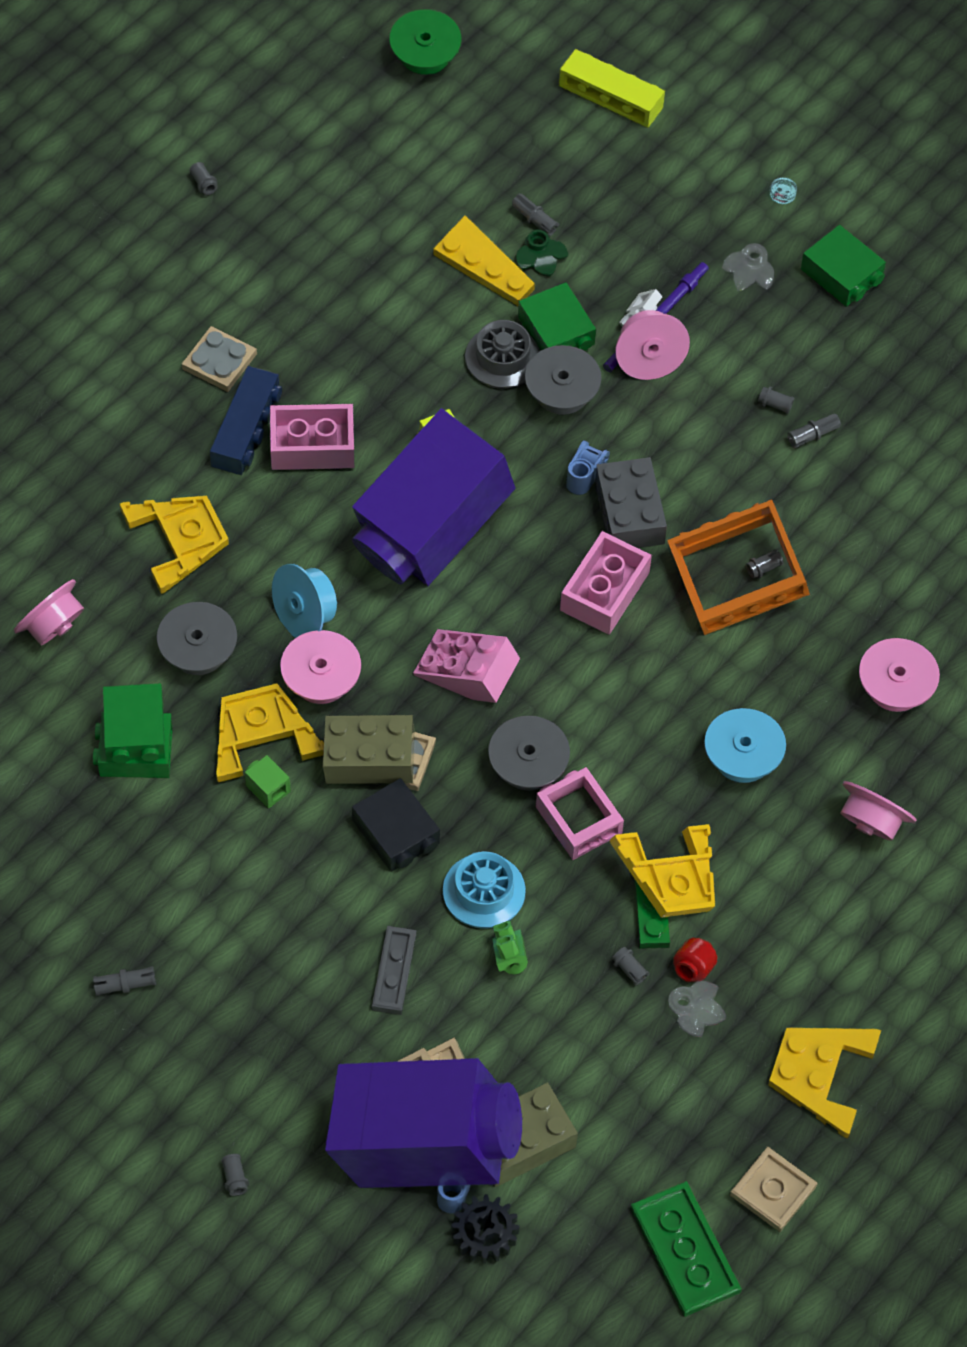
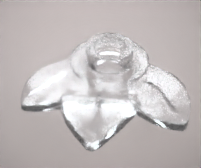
M749 244L742 251L731 253L723 263V270L734 272L733 281L738 291L749 287L755 281L763 288L769 289L774 278V269L767 261V251L760 244ZM756 252L759 254V257L753 259L750 257V254Z
M698 981L691 987H678L670 993L668 999L669 1007L672 1012L678 1015L680 1027L688 1034L702 1037L704 1025H716L726 1019V1014L722 1007L713 1000L718 991L716 984ZM682 999L686 1000L688 1002V1005H680L678 1001Z

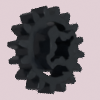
M485 1194L483 1201L479 1202L473 1196L472 1205L469 1206L463 1202L461 1203L462 1213H454L456 1223H452L451 1232L457 1234L453 1236L454 1244L462 1243L460 1246L461 1254L467 1251L471 1252V1261H474L477 1256H481L483 1264H486L488 1257L492 1256L497 1262L499 1261L500 1252L508 1256L510 1254L509 1245L516 1246L517 1237L514 1236L519 1234V1225L515 1224L518 1218L517 1213L509 1214L511 1205L508 1203L502 1207L500 1205V1197L491 1202L489 1201L488 1194ZM498 1216H499V1217L503 1220V1222L505 1223L506 1229L504 1228V1225H503V1224H500V1223H499V1221H498V1219H497ZM490 1221V1228H487L485 1232L483 1231V1234L480 1237V1229L483 1230L485 1226H488V1223ZM465 1229H467V1233L472 1234L473 1241L467 1237Z

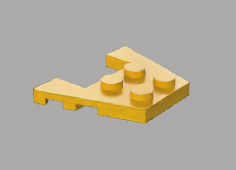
M207 496L171 498V502L156 503L155 500H145L144 504L130 505V502L120 503V510L129 529L157 519L176 557L175 560L151 568V574L161 594L168 591L229 545L228 537Z
M277 683L222 697L216 771L218 782L243 776V769L237 750L289 736L295 737L302 761L324 755V742L318 739L314 729L308 722L304 721L298 713V709Z
M709 824L689 826L682 831L690 853L688 856L647 860L637 832L617 834L610 839L611 845L660 917L708 912L715 907L713 873L710 872L709 859L712 857V847L708 846V836L711 835Z
M786 1028L768 1085L799 1107L803 1106L811 1111L822 1123H828L837 1129L838 1134L848 1138L857 1110L828 1101L827 1096L841 1051L846 1050L873 1059L881 1030Z

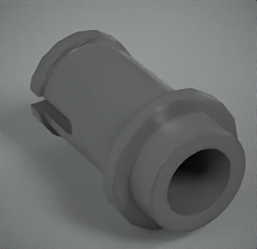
M202 162L194 163L190 167L189 172L197 182L198 190L205 195L213 194L218 187L217 179L209 174Z
M771 386L769 388L763 387L758 402L762 403L763 407L768 405L789 414L795 398L774 391Z
M777 549L757 559L752 557L746 563L747 572L751 578L757 577L760 579L764 573L782 566L783 558Z
M623 947L612 957L615 961L614 966L616 968L620 967L633 984L637 986L647 978L649 972L633 956L634 952L632 949L628 950L626 947Z
M239 1154L224 1156L221 1159L227 1181L225 1183L226 1191H229L231 1196L246 1193L249 1180L244 1176L241 1156Z

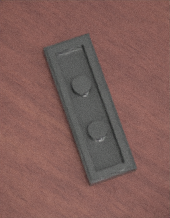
M387 926L372 1011L402 1015L417 930Z

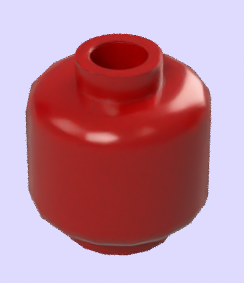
M700 938L686 940L673 957L676 973L685 981H703L717 964V954L713 946L708 941Z

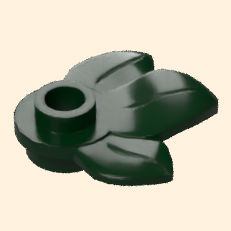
M534 230L525 238V245L517 251V265L521 270L533 266L534 270L540 275L551 276L556 270V259L567 258L568 250L562 242L551 240L546 232Z

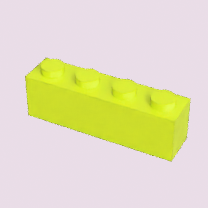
M577 49L574 50L560 69V87L649 128L663 108L664 90Z

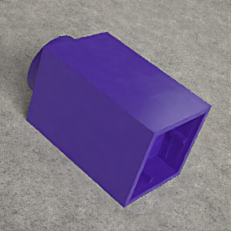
M441 408L352 506L361 526V529L352 538L353 544L375 568L392 581L403 584L413 574L425 585L429 586L516 489L505 456Z
M478 1058L338 1064L325 1151L359 1188L499 1184L502 1159L514 1158L520 1147L522 1111L515 1087L509 1082L497 1083Z

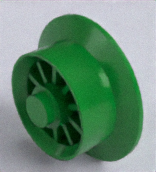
M429 9L415 10L403 15L394 23L390 32V46L395 56L410 71L424 75L434 74L444 69L449 61L457 55L461 46V32L455 21L444 13Z

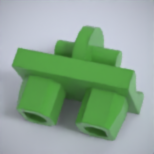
M510 921L494 925L493 929L496 938H493L492 941L499 972L503 970L509 974L523 972L527 966L528 959L521 930L514 931Z

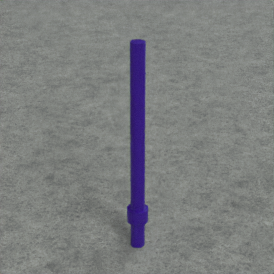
M701 262L690 274H685L679 281V286L660 304L656 311L667 314L687 292L690 293L698 285V280L708 271V266ZM615 353L603 364L604 369L608 372H611L618 365Z

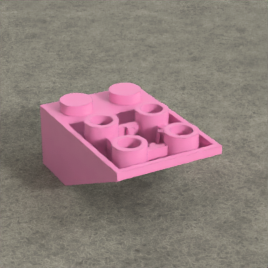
M437 629L413 674L472 700L496 703L520 657L507 637Z

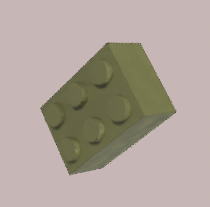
M413 715L325 716L323 770L326 784L393 783L400 778L404 783H413L415 743Z
M548 1083L519 1096L522 1111L520 1147L514 1158L502 1159L499 1184H493L494 1187L504 1184L576 1148L578 1133Z

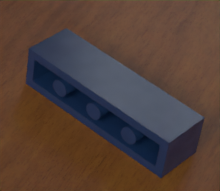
M247 366L210 450L211 467L243 475L246 466H251L254 458V447L256 444L260 445L264 434V424L270 422V406H273L274 401L278 402L282 394V386H279V374Z

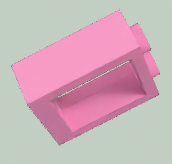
M587 767L580 771L575 770L568 773L563 780L555 784L550 783L542 787L537 793L536 808L572 860L610 841L614 835L622 834L623 818ZM584 786L606 818L573 834L553 805V802Z

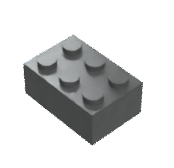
M651 457L596 464L595 487L606 533L636 548L665 544L667 524Z

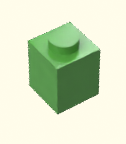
M268 755L260 761L252 762L245 771L246 787L268 809L291 792L290 777Z

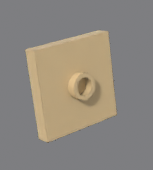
M767 1147L734 1187L730 1196L781 1232L815 1190L818 1183Z

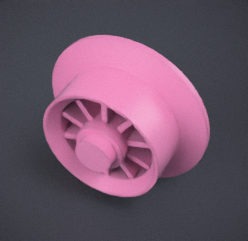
M655 310L638 312L631 316L621 329L615 347L617 362L625 373L634 378L643 380L661 378L677 369L686 358L690 346L689 334L683 323L671 315Z
M75 579L68 581L39 603L18 623L13 630L14 633L17 634L28 630L40 645H44L56 635L61 637L73 626L71 623L84 610V607L71 593L76 584Z
M311 631L298 636L286 647L281 658V674L286 685L306 701L315 704H327L338 700L353 688L361 672V659L356 647L346 637L331 631Z
M901 638L882 640L871 646L865 652L860 662L859 677L863 688L877 705L889 711H906L925 703L935 693L939 683L940 674L935 658L925 647L911 640Z
M843 782L842 785L850 793V796L840 813L846 819L856 824V829L869 836L875 834L892 841L902 822L915 823L917 821L913 815L888 799L852 782Z

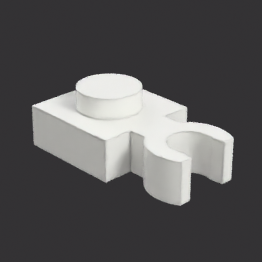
M656 289L639 293L626 312L628 314L621 319L620 325L623 327L625 322L638 312L645 310L656 311V305L662 298L661 294Z

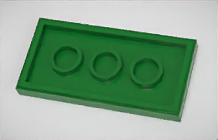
M687 1181L631 1204L630 1209L684 1317L741 1293L742 1289Z

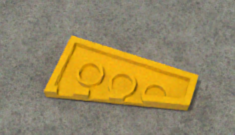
M464 216L433 249L434 256L517 306L520 300L527 298L534 291L535 283L467 216Z

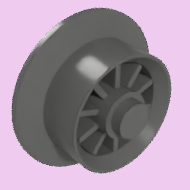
M496 320L485 325L470 340L465 352V361L469 372L479 382L494 388H513L525 383L527 365L540 352L536 341L520 324L510 320Z
M553 346L538 352L529 361L525 372V383L530 394L545 410L565 415L580 410L595 397L601 385V371L594 358L585 351L572 346Z
M190 602L174 608L163 618L157 631L158 648L165 660L181 671L191 675H204L219 668L231 656L237 643V629L230 615L222 608L206 602Z
M520 716L510 719L494 732L489 743V760L494 771L504 781L520 790H537L554 782L563 774L569 763L570 746L565 734L557 725L541 717Z

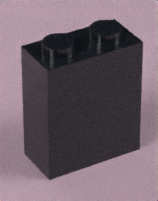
M401 778L352 806V821L390 872L397 868L407 867L414 858L422 853L428 854L432 852L440 843L439 827Z

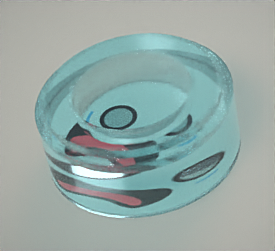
M778 178L771 184L770 196L777 203L788 204L795 199L797 186L791 179Z

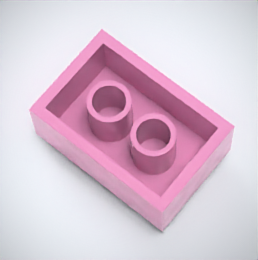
M353 404L270 406L272 470L354 468Z
M602 531L562 591L560 611L610 635L649 575L652 555Z

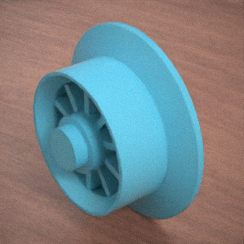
M295 564L283 565L276 571L272 582V598L276 613L282 624L295 638L307 632L321 631L323 624L334 618L337 609L336 594L328 577L319 569L309 568L304 570Z
M740 708L727 711L712 721L705 735V750L711 763L725 777L736 782L748 783L762 778L779 766L785 755L786 739L781 727L773 718L757 710Z
M477 852L459 860L448 871L443 883V898L450 913L460 922L475 928H493L494 925L510 921L518 914L525 900V882L520 871L507 859L492 852Z

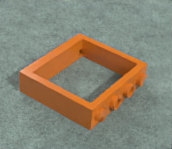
M773 500L762 504L756 503L749 509L730 513L726 518L715 522H707L701 525L700 528L690 532H682L679 536L667 540L704 635L810 595L806 580ZM772 523L793 576L704 610L683 556Z

